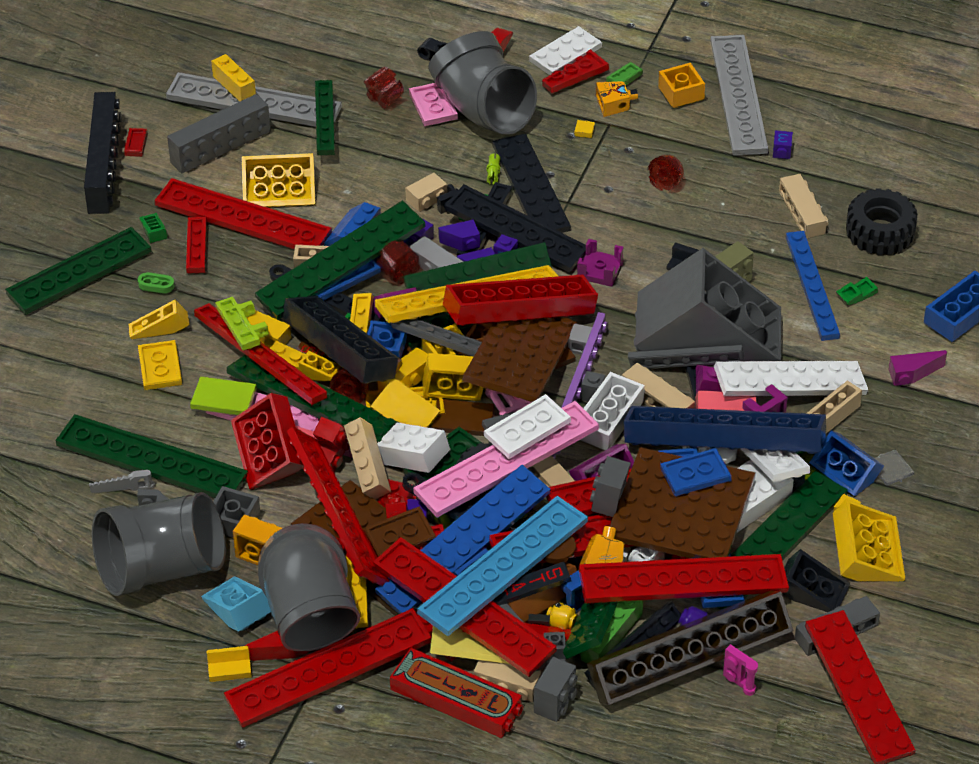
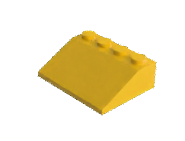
M313 153L242 156L243 200L264 207L315 205Z
M845 499L833 512L841 576L855 581H904L905 572L896 516Z

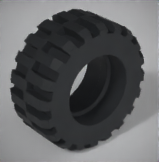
M876 188L873 191L870 189L865 193L862 192L851 201L848 207L847 236L860 250H866L870 254L892 255L893 252L899 253L906 249L914 240L918 215L915 205L908 197L902 196L897 191L892 192L891 189L881 190V188ZM873 220H884L890 223L881 224L874 222Z

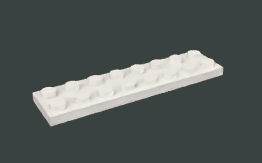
M858 361L716 362L714 365L724 396H772L765 390L771 384L786 396L830 395L847 380L860 388L862 395H866L868 392V387Z

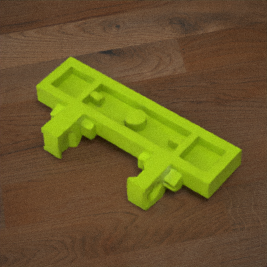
M230 297L215 302L218 312L243 351L261 345L259 338L269 335L268 326L265 322L251 325L246 317L255 314V306L252 301L237 304L235 299Z

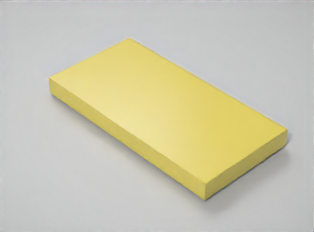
M433 626L431 654L509 664L469 634L462 632L461 629H457L447 636Z

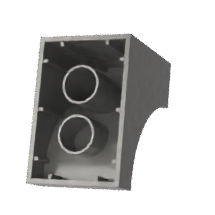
M704 248L638 291L637 311L635 312L636 335L634 338V346L638 352L742 345L745 361H781V306Z

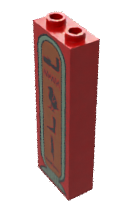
M413 648L408 650L390 676V690L499 738H502L506 731L509 732L511 730L516 716L519 717L524 708V705H522V695Z

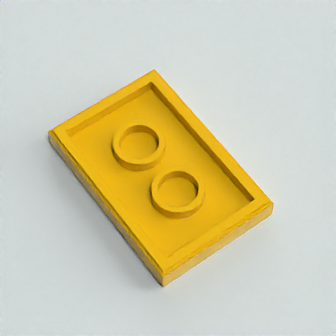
M175 340L138 345L144 390L182 385Z
M392 379L370 406V409L378 411L380 415L386 418H392L403 424L427 428L440 413L437 407L397 379Z

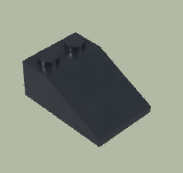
M800 549L788 559L784 567L789 590L787 593L782 594L793 601L830 612L841 605L850 582Z

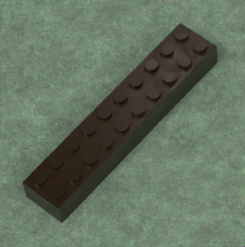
M771 590L588 662L587 666L599 702L610 705L725 659V649L730 644L742 652L794 630L781 591Z

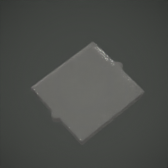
M896 449L874 458L884 465L878 476L886 486L898 481L902 482L903 479L914 475V471Z

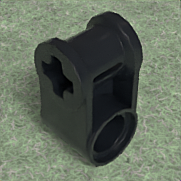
M427 38L418 47L417 53L421 58L430 61L448 43Z

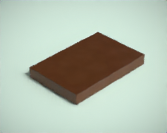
M437 399L436 407L441 410L439 399ZM443 399L445 413H439L432 423V428L444 430L445 433H451L460 426L471 435L484 436L485 429L482 426V421L493 418L494 404Z
M420 506L364 528V532L377 557L400 537L416 548L425 546L436 538Z

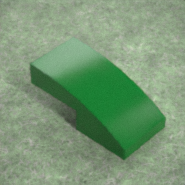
M865 277L856 284L848 283L836 291V294L847 305L861 302L879 291L878 287L868 277Z

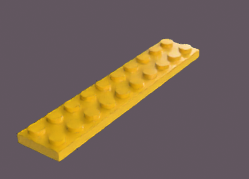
M549 265L456 284L556 277L558 275ZM446 286L376 299L375 307L388 323H397L401 320H412L421 316H432L435 313L448 312L443 305Z

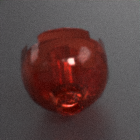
M665 154L658 156L650 161L648 166L649 180L658 190H672L681 183L684 177L683 164L673 155Z
M345 368L337 371L330 381V389L358 403L365 399L369 391L370 383H361L355 376L349 374Z

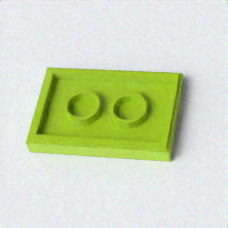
M200 376L190 407L197 410L239 415L251 407L257 389L256 384Z

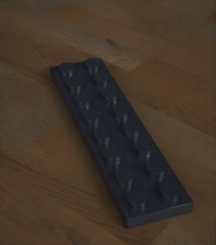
M526 133L493 140L492 146L496 154L500 156V163L524 214L561 233L571 231V225Z
M465 184L445 205V211L465 221L474 220L477 227L497 237H500L502 234L517 239L519 248L546 243L550 263L569 273L577 265L579 258H583L586 253L585 244Z

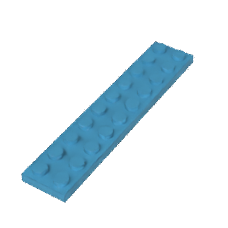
M556 496L418 607L417 614L445 635H451L585 525L588 521V516L559 496Z

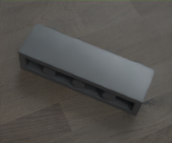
M865 596L855 599L844 606H838L825 614H819L816 617L844 610L856 635L878 626L880 612L870 599ZM803 621L796 626L795 640L805 654L810 656L818 651L805 627L806 621Z

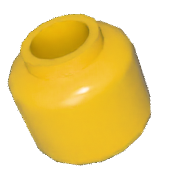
M560 602L556 603L553 607L550 606L546 615H550L549 626L564 630L572 629L578 617L575 608Z

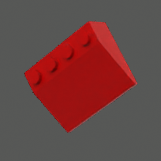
M270 393L231 420L243 468L248 471L246 479L250 490L291 476L304 467L302 461L297 457V451L290 443V437L287 433V430L292 426L296 428L287 396Z

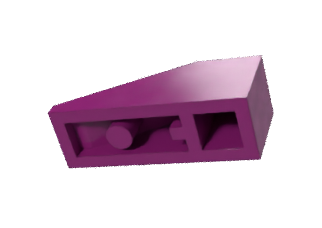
M947 351L890 356L888 370L893 385L913 384L944 367Z

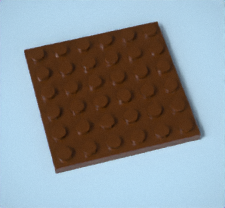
M640 447L619 500L616 513L609 526L616 529L614 539L622 541L624 544L691 559L728 557L755 480L756 472L726 466L731 474V481L675 496L660 469V463L682 458V456Z

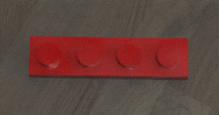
M188 217L187 273H205L206 217Z

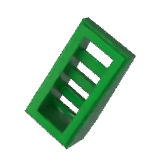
M157 213L139 217L149 243L167 239L165 226Z

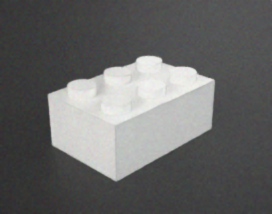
M396 423L383 436L382 440L377 443L384 465L427 473L450 450L444 430Z

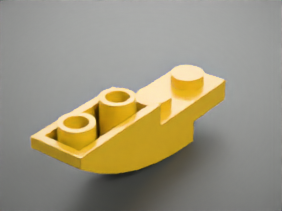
M275 341L270 347L271 350L311 380L331 381L341 369V366L311 351L304 354L278 341Z

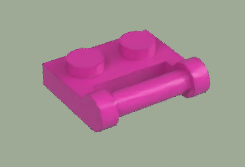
M730 644L725 649L723 676L730 682H734L743 688L745 695L751 696L755 694L756 685L754 681L755 673L758 671V663Z

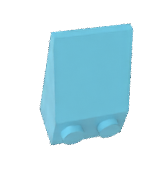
M235 576L201 596L202 600L228 627L238 632L247 629L255 621L264 619L271 612L267 597L262 589Z

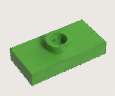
M629 62L607 76L606 82L622 81L627 85L641 76L643 69Z

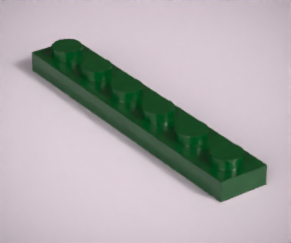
M332 80L315 81L317 156L335 155Z

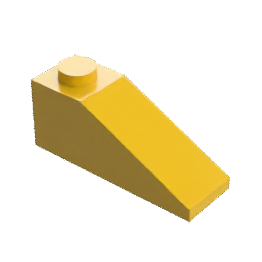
M173 300L128 324L130 338L139 339L173 334L189 326L188 312L176 300Z

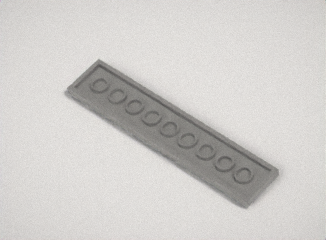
M711 36L710 43L732 155L768 154V145L745 36Z
M179 72L166 93V99L222 110L240 102L216 79ZM255 86L256 94L268 104L269 118L316 127L315 97ZM333 100L335 122L342 108V102Z

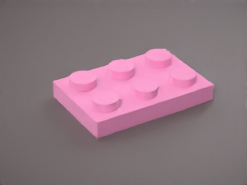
M436 83L409 88L410 97L424 126L458 119V113L443 89L437 87Z

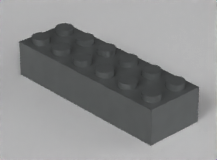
M255 94L168 135L170 163L182 174L270 132L268 104L258 94Z

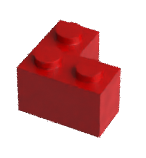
M321 417L313 435L318 440L331 468L335 472L336 468L340 467L345 451L350 448L342 425Z

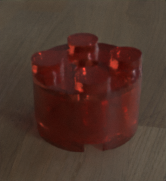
M388 67L378 69L364 80L368 91L366 93L367 97L371 101L376 100L383 109L404 93L401 81L397 82L394 78L396 74Z
M394 240L380 252L382 256L380 260L377 258V265L388 278L400 285L404 283L403 276L419 271V255L403 240H400L401 242Z

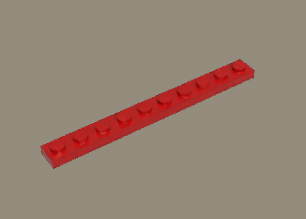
M210 303L194 310L195 317L311 405L327 398V391L261 341V345L243 351L217 308Z

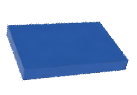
M716 448L660 463V469L675 496L731 481V474Z

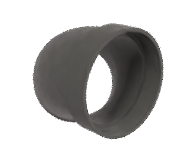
M478 31L463 35L443 46L429 62L428 69L437 87L443 89L452 104L465 117L480 127L501 134H513L521 130L531 119L537 103L535 81L527 70L505 61L503 50L493 33Z
M204 492L129 508L124 505L102 508L95 513L92 523V547L96 567L104 586L115 596L138 592L143 586L199 575L209 571H217L224 564L226 541L222 520L216 505Z
M294 524L280 529L266 541L258 560L260 586L267 597L281 642L284 647L293 651H311L329 646L350 634L360 621V613L347 581L348 569L344 550L334 535L312 524Z

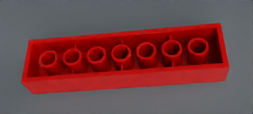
M583 274L446 285L443 305L456 325L483 324L487 322L594 314L598 293Z

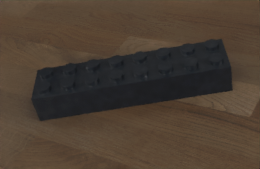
M94 92L84 182L88 214H110V206H113V195L111 194L115 193L113 183L116 182V172L114 170H117V159L115 158H118V147L116 146H119L118 134L121 133L119 123L122 122V114L118 112V109H120V99H116V92Z
M316 295L285 298L282 320L308 339L309 342L317 346L319 350L327 354L329 358L336 361L339 366L345 368L349 374L355 376L361 383L368 384L372 381L385 382L389 379H395L398 357Z

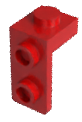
M391 493L383 498L387 519L406 512V502L403 496H399V493Z

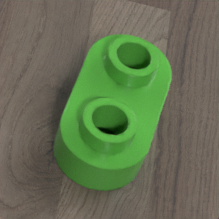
M146 272L138 277V286L145 291L169 293L175 287L174 279L169 275Z

